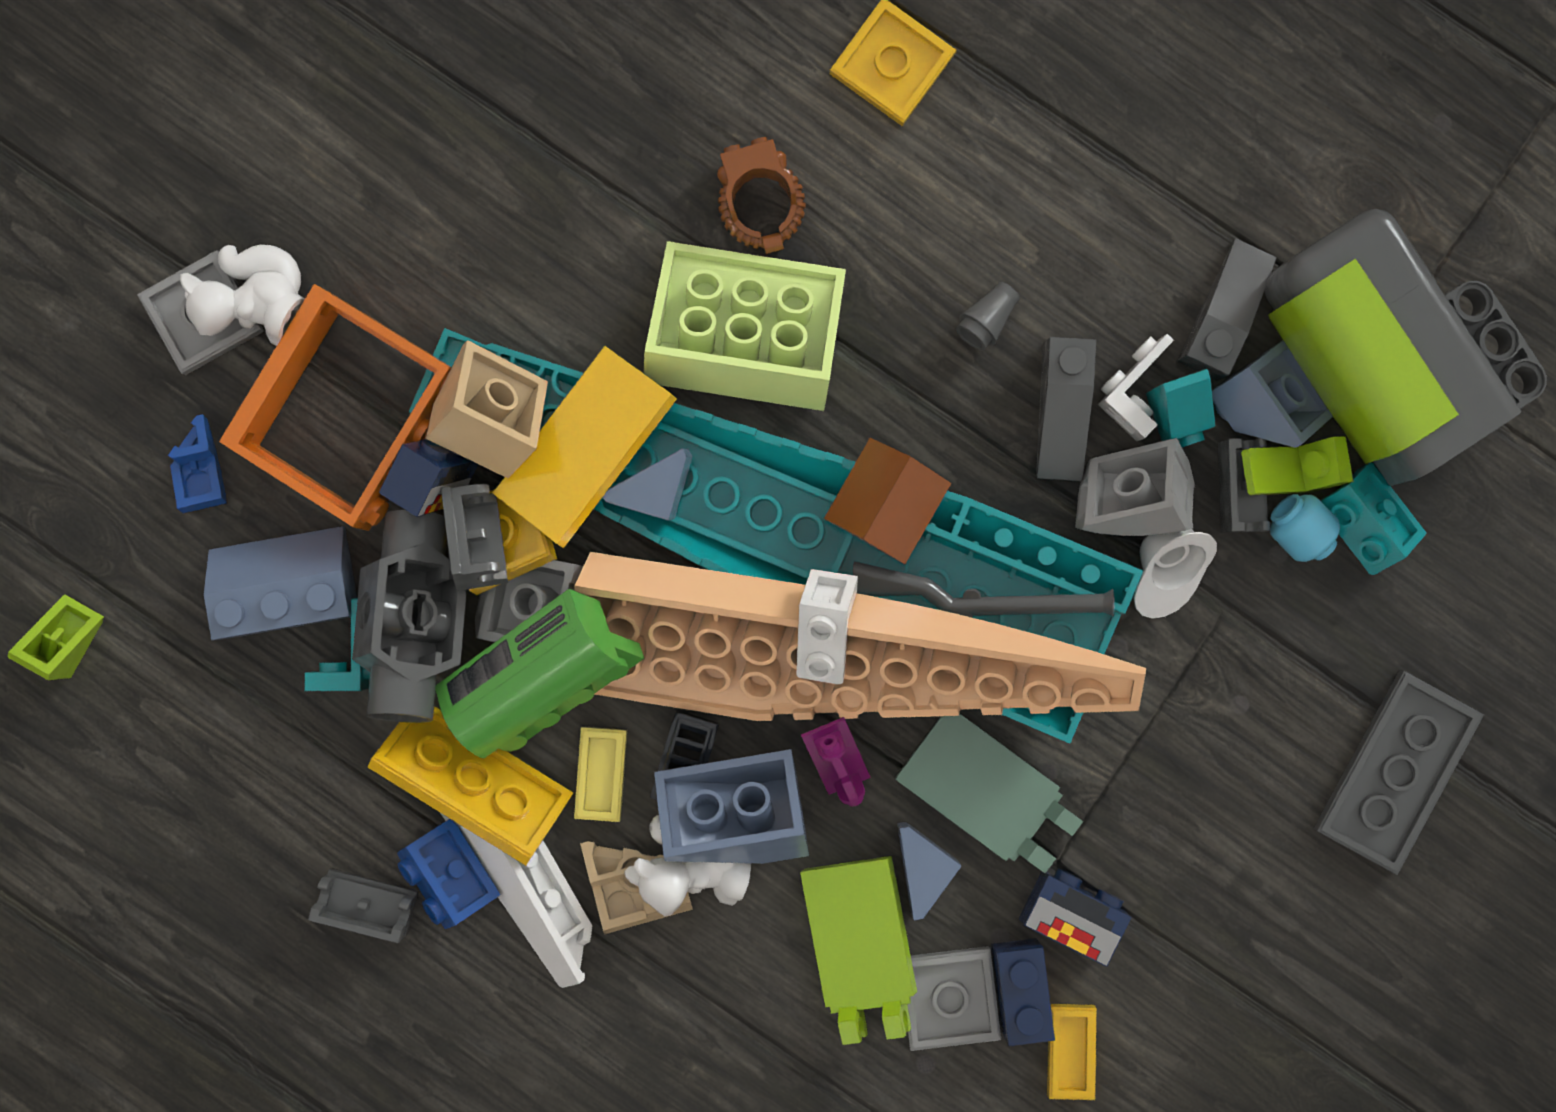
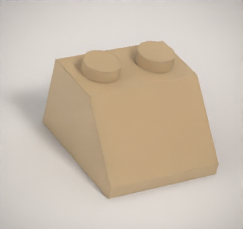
M467 340L463 344L433 404L426 439L509 478L537 449L548 381Z

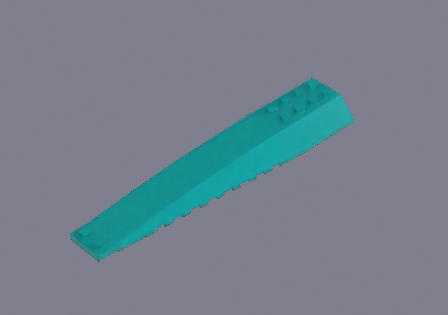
M444 328L433 353V356L452 367L463 344L468 340L548 381L540 430L584 374L583 372L553 364L549 361L493 343L484 345ZM428 369L410 407V413L415 408L435 374ZM676 403L671 406L610 487H614L682 448L689 449L692 460L675 519L665 520L605 502L603 497L594 508V510L707 570L806 585L811 569L853 575V564L856 561L927 577L953 598L963 597V593L971 588L978 590L981 597L1104 594L1113 589L1114 617L1106 613L973 616L975 619L1044 636L1101 654H1105L1120 616L1126 613L1143 573V570L976 500L949 491L946 492L904 565L824 519L855 465V461ZM922 595L874 596L937 609ZM1055 707L1050 709V713L1030 714L1029 708H1003L1002 715L1067 743H1071L1083 713L1074 712L1072 707Z

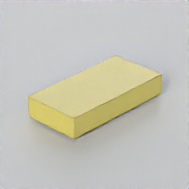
M581 727L574 819L621 821L627 730Z

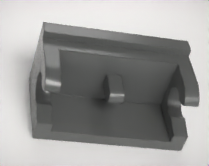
M1227 439L1218 442L1221 533L1270 531L1267 495H1249L1241 452L1245 449L1267 448L1265 439Z
M474 484L454 488L450 486L441 487L451 573L457 591L508 583L497 497L490 493L489 485Z
M329 869L328 874L321 878L317 887L321 889L317 903L311 908L308 921L399 943L408 935L418 890L335 869Z

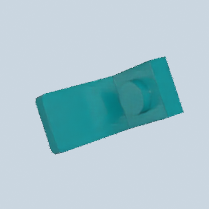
M358 598L351 599V671H347V662H319V671L305 672V691H362L369 689L370 672L352 660Z

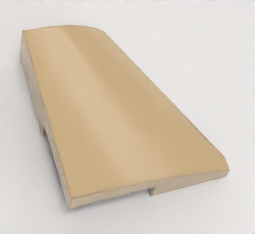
M589 841L580 843L604 934L664 918L662 914L642 899L639 887L631 883L624 873L629 866H634V862L638 858L651 861L655 858H664L663 855L649 856L641 854L637 850L623 848V850L596 846L594 842ZM688 892L680 907L672 915L693 910Z

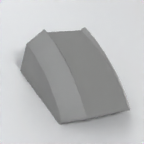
M1169 439L1091 458L1087 463L1083 480L1079 486L1075 528L1099 534L1121 536L1167 534L1194 528L1192 515L1195 483L1190 462L1178 439Z
M553 560L508 581L506 584H501L481 593L475 615L476 638L496 642L566 590L571 589L575 591L574 585L583 566Z

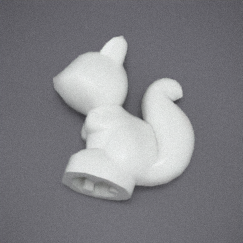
M231 245L224 246L219 251L218 264L220 268L232 278L247 280L236 290H232L229 286L217 281H201L189 273L180 274V283L186 291L185 308L187 316L200 335L213 336L226 329L236 318L244 328H252L256 323L264 325L270 343L277 346L305 298L298 295L301 285V273L297 262L289 253L272 245L252 246L239 254L236 247Z
M656 815L652 819L649 829L652 838L662 845L659 815ZM638 858L634 862V866H629L624 873L631 883L639 887L642 899L665 917L672 915L680 907L687 892L695 894L705 888H713L714 894L720 903L733 906L744 897L749 884L751 863L668 862L664 858H655L651 861Z

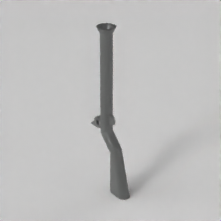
M856 561L853 564V576H858V594L869 596L922 595L941 611L971 618L981 615L1106 613L1114 617L1115 613L1113 589L1104 594L981 597L978 590L971 588L963 593V597L953 598L927 577Z

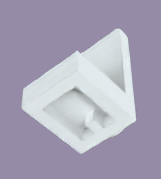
M1168 334L1161 337L1158 341L1149 337L1132 355L1137 363L1125 375L1119 369L1101 388L1106 396L1098 405L1136 441L1146 438L1158 424L1150 418L1153 414L1152 409L1136 395H1132L1129 398L1125 391L1174 341Z
M811 569L799 604L797 677L832 684L843 683L845 677L848 619L857 593L858 576Z

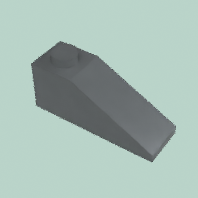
M1237 238L1233 240L1176 362L1197 372L1208 369L1210 378L1216 381L1230 374L1249 334L1266 288L1268 276L1271 274L1277 257Z
M1050 337L1043 343L1036 479L1083 480L1094 390L1096 339Z

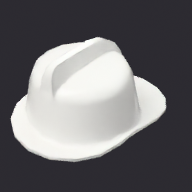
M1192 529L1167 534L1148 535L1143 540L1140 547L1143 573L1133 597L1135 608L1142 616L1152 619L1165 617L1176 612L1189 601L1217 552V542L1210 534L1194 532Z

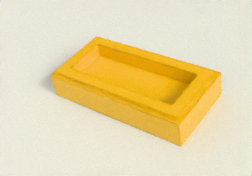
M1051 1004L1055 1041H1048L1047 1096L1049 1099L1095 1100L1097 1008L1095 1005Z

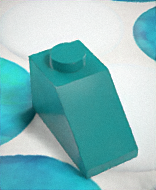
M1208 369L1164 383L1146 393L1150 408L1153 411L1154 420L1158 424L1157 428L1162 441L1177 438L1181 447H1185L1205 440L1202 431L1215 427L1211 378Z

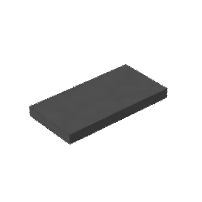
M1399 670L1313 830L1398 875L1484 714L1415 676Z

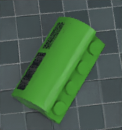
M568 589L438 683L435 690L442 715L452 734L467 750L484 759L497 749L511 752L522 748L531 737L544 728L558 723L564 714L577 705L591 700L596 692L610 682L624 677L629 669L645 658L640 643L609 631L599 600Z

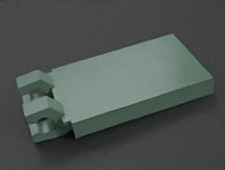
M960 713L959 716H940L895 777V780L1005 861L1010 858L1015 862L1018 856L1021 855L1044 873L1047 872L1056 858L1031 840V838L1045 819H1050L1071 836L1075 834L1083 823L1081 819L1058 803L1063 796L1058 792L1060 788L1058 785Z

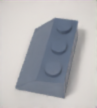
M345 526L210 549L208 552L204 600L211 640L229 639L351 617V599L357 598Z

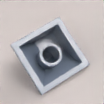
M1283 340L1212 390L1216 411L1224 420L1228 421L1235 432L1295 448L1303 444L1333 417Z

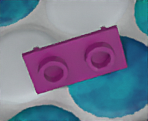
M842 717L801 734L828 794L837 792L842 803L852 807L859 805L865 795L862 781L871 777L845 718Z

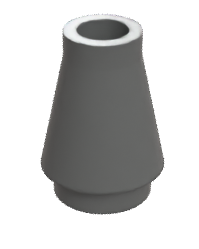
M998 282L989 293L959 316L960 323L956 327L957 333L970 346L981 351L985 350L988 345H995L1013 307L1020 300L1019 294L1008 284Z

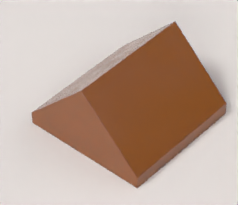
M869 438L824 519L905 565L951 483L911 456Z

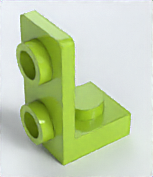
M1346 436L1331 437L1296 448H1249L1241 452L1249 495L1311 493L1353 482Z

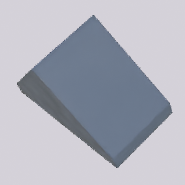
M682 448L608 489L603 499L605 502L665 520L675 519L692 460L689 449Z
M907 822L897 823L910 912L913 920H919L925 917L959 871L961 864L956 858Z

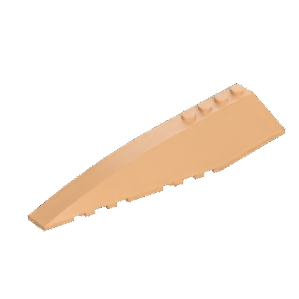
M590 552L574 585L576 592L600 601L609 631L640 643L645 658L629 669L624 677L610 682L594 695L753 721H772L774 715L793 714L794 720H813L815 713H838L839 718L855 719L863 712H879L883 718L959 716L960 710L981 709L982 715H1002L1003 708H1029L1030 714L1050 713V709L1055 707H1072L1076 713L1139 711L1146 674V668L1044 636L914 604L856 593L848 619L845 677L842 684H832L802 679L796 675L799 604L806 586L804 584Z

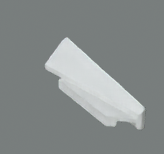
M440 813L442 817L445 819V821L450 819L447 816ZM456 823L501 894L498 896L499 900L556 983L561 988L580 984L584 981L585 973H582L580 967L583 947L590 942L592 924L544 841H542L525 866Z

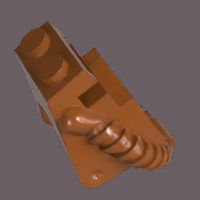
M767 137L754 139L751 141L750 146L740 148V145L724 148V153L720 154L722 166L717 172V176L723 186L719 190L721 197L718 198V203L720 204L718 209L719 213L722 214L720 217L722 222H725L724 227L726 230L731 231L730 235L732 237L736 236L738 242L742 243L743 241L748 247L750 245L756 249L762 247L766 254L783 250L784 240H789L792 238L791 234H795L798 231L797 226L800 227L802 223L801 218H804L805 214L803 209L806 206V203L803 202L805 194L802 193V185L798 184V177L793 176L794 172L791 169H786L787 157L785 153L776 151L773 139L768 140ZM754 178H768L779 182V185L789 196L791 203L788 216L778 227L779 232L762 237L759 231L751 230L739 221L733 206L735 194L746 182Z

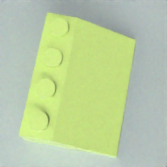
M667 241L645 347L644 374L660 386L824 411L846 269Z

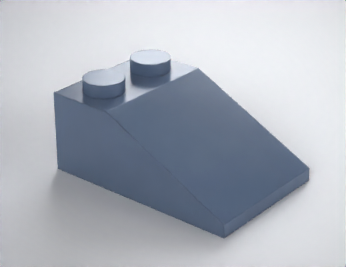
M791 749L654 772L665 861L764 864L809 856L797 771Z

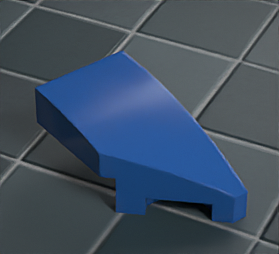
M203 414L197 415L193 419L191 424L194 427L179 448L174 446L168 454L174 460L170 468L177 509L182 513L227 503L214 440L208 420Z

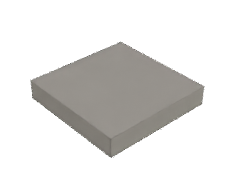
M217 250L137 294L179 371L184 375L193 372L264 332L261 324L256 323L252 328H244L239 324V320L235 318L226 329L213 336L200 335L188 318L185 308L186 291L180 283V274L189 273L201 281H217L229 286L232 290L240 287L235 278L228 276L218 264L219 251Z
M989 946L911 955L917 993L910 997L911 1003L908 1004L912 1028L908 1032L910 1051L1001 1040Z

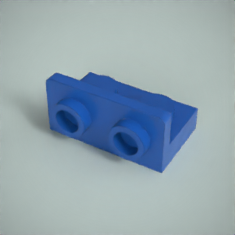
M448 819L397 852L401 860L398 863V868L409 885H417L426 899L422 902L426 914L434 924L438 925L441 923L444 929L457 925L501 895L458 826L451 819Z

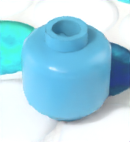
M1290 495L1283 499L1272 511L1270 534L1294 560L1301 562L1313 559L1322 560L1335 550L1337 546L1336 539L1340 532L1339 520L1316 496Z

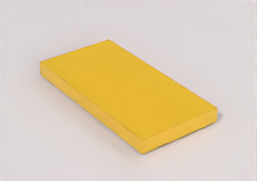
M604 346L539 431L537 449L509 478L504 477L493 494L556 544L564 548L677 398Z
M435 706L433 721L399 722L371 758L368 765L369 769L525 866L573 795V792L507 751L497 749L484 759L474 755L452 734L441 710Z

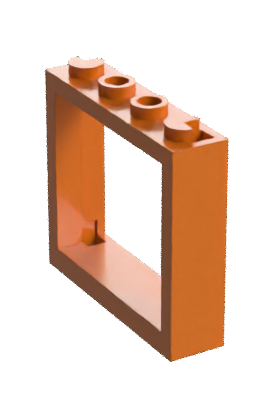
M314 284L219 442L348 525L369 531L372 526H376L384 518L385 513L388 511V498L381 495L379 491L402 444L426 439L433 404L452 367L336 295ZM338 314L435 373L355 506L260 446V443Z

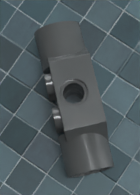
M395 510L385 513L381 559L362 567L360 570L352 660L370 672L366 716L369 718L408 723L433 721L436 676L461 663L467 589L457 591L452 577L450 559L447 558L448 541L444 515L430 513L416 517L406 510Z

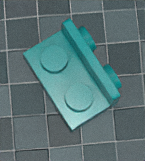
M1370 462L1357 469L1352 475L1353 482L1343 484L1338 490L1324 497L1321 502L1339 520L1340 537L1368 573L1375 575L1405 559L1427 532L1392 487L1388 485L1374 464Z

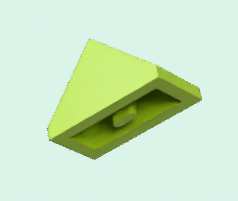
M64 594L8 652V658L46 680L71 678L103 623L104 616Z

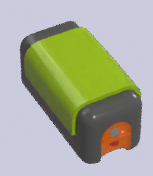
M1369 209L1361 212L1290 258L1268 276L1264 292L1268 303L1273 309V312L1267 315L1362 461L1365 464L1374 462L1389 486L1416 480L1442 466L1522 412L1520 410L1522 407L1538 398L1545 390L1547 375L1544 368L1493 291L1480 281H1468L1443 294L1436 279L1397 220L1387 211ZM1461 295L1467 297L1472 303L1473 312L1471 316L1465 314L1459 306ZM1486 334L1492 335L1498 343L1496 355L1491 353L1485 345ZM1513 372L1518 374L1523 380L1524 388L1522 393L1517 392L1512 387L1511 376Z

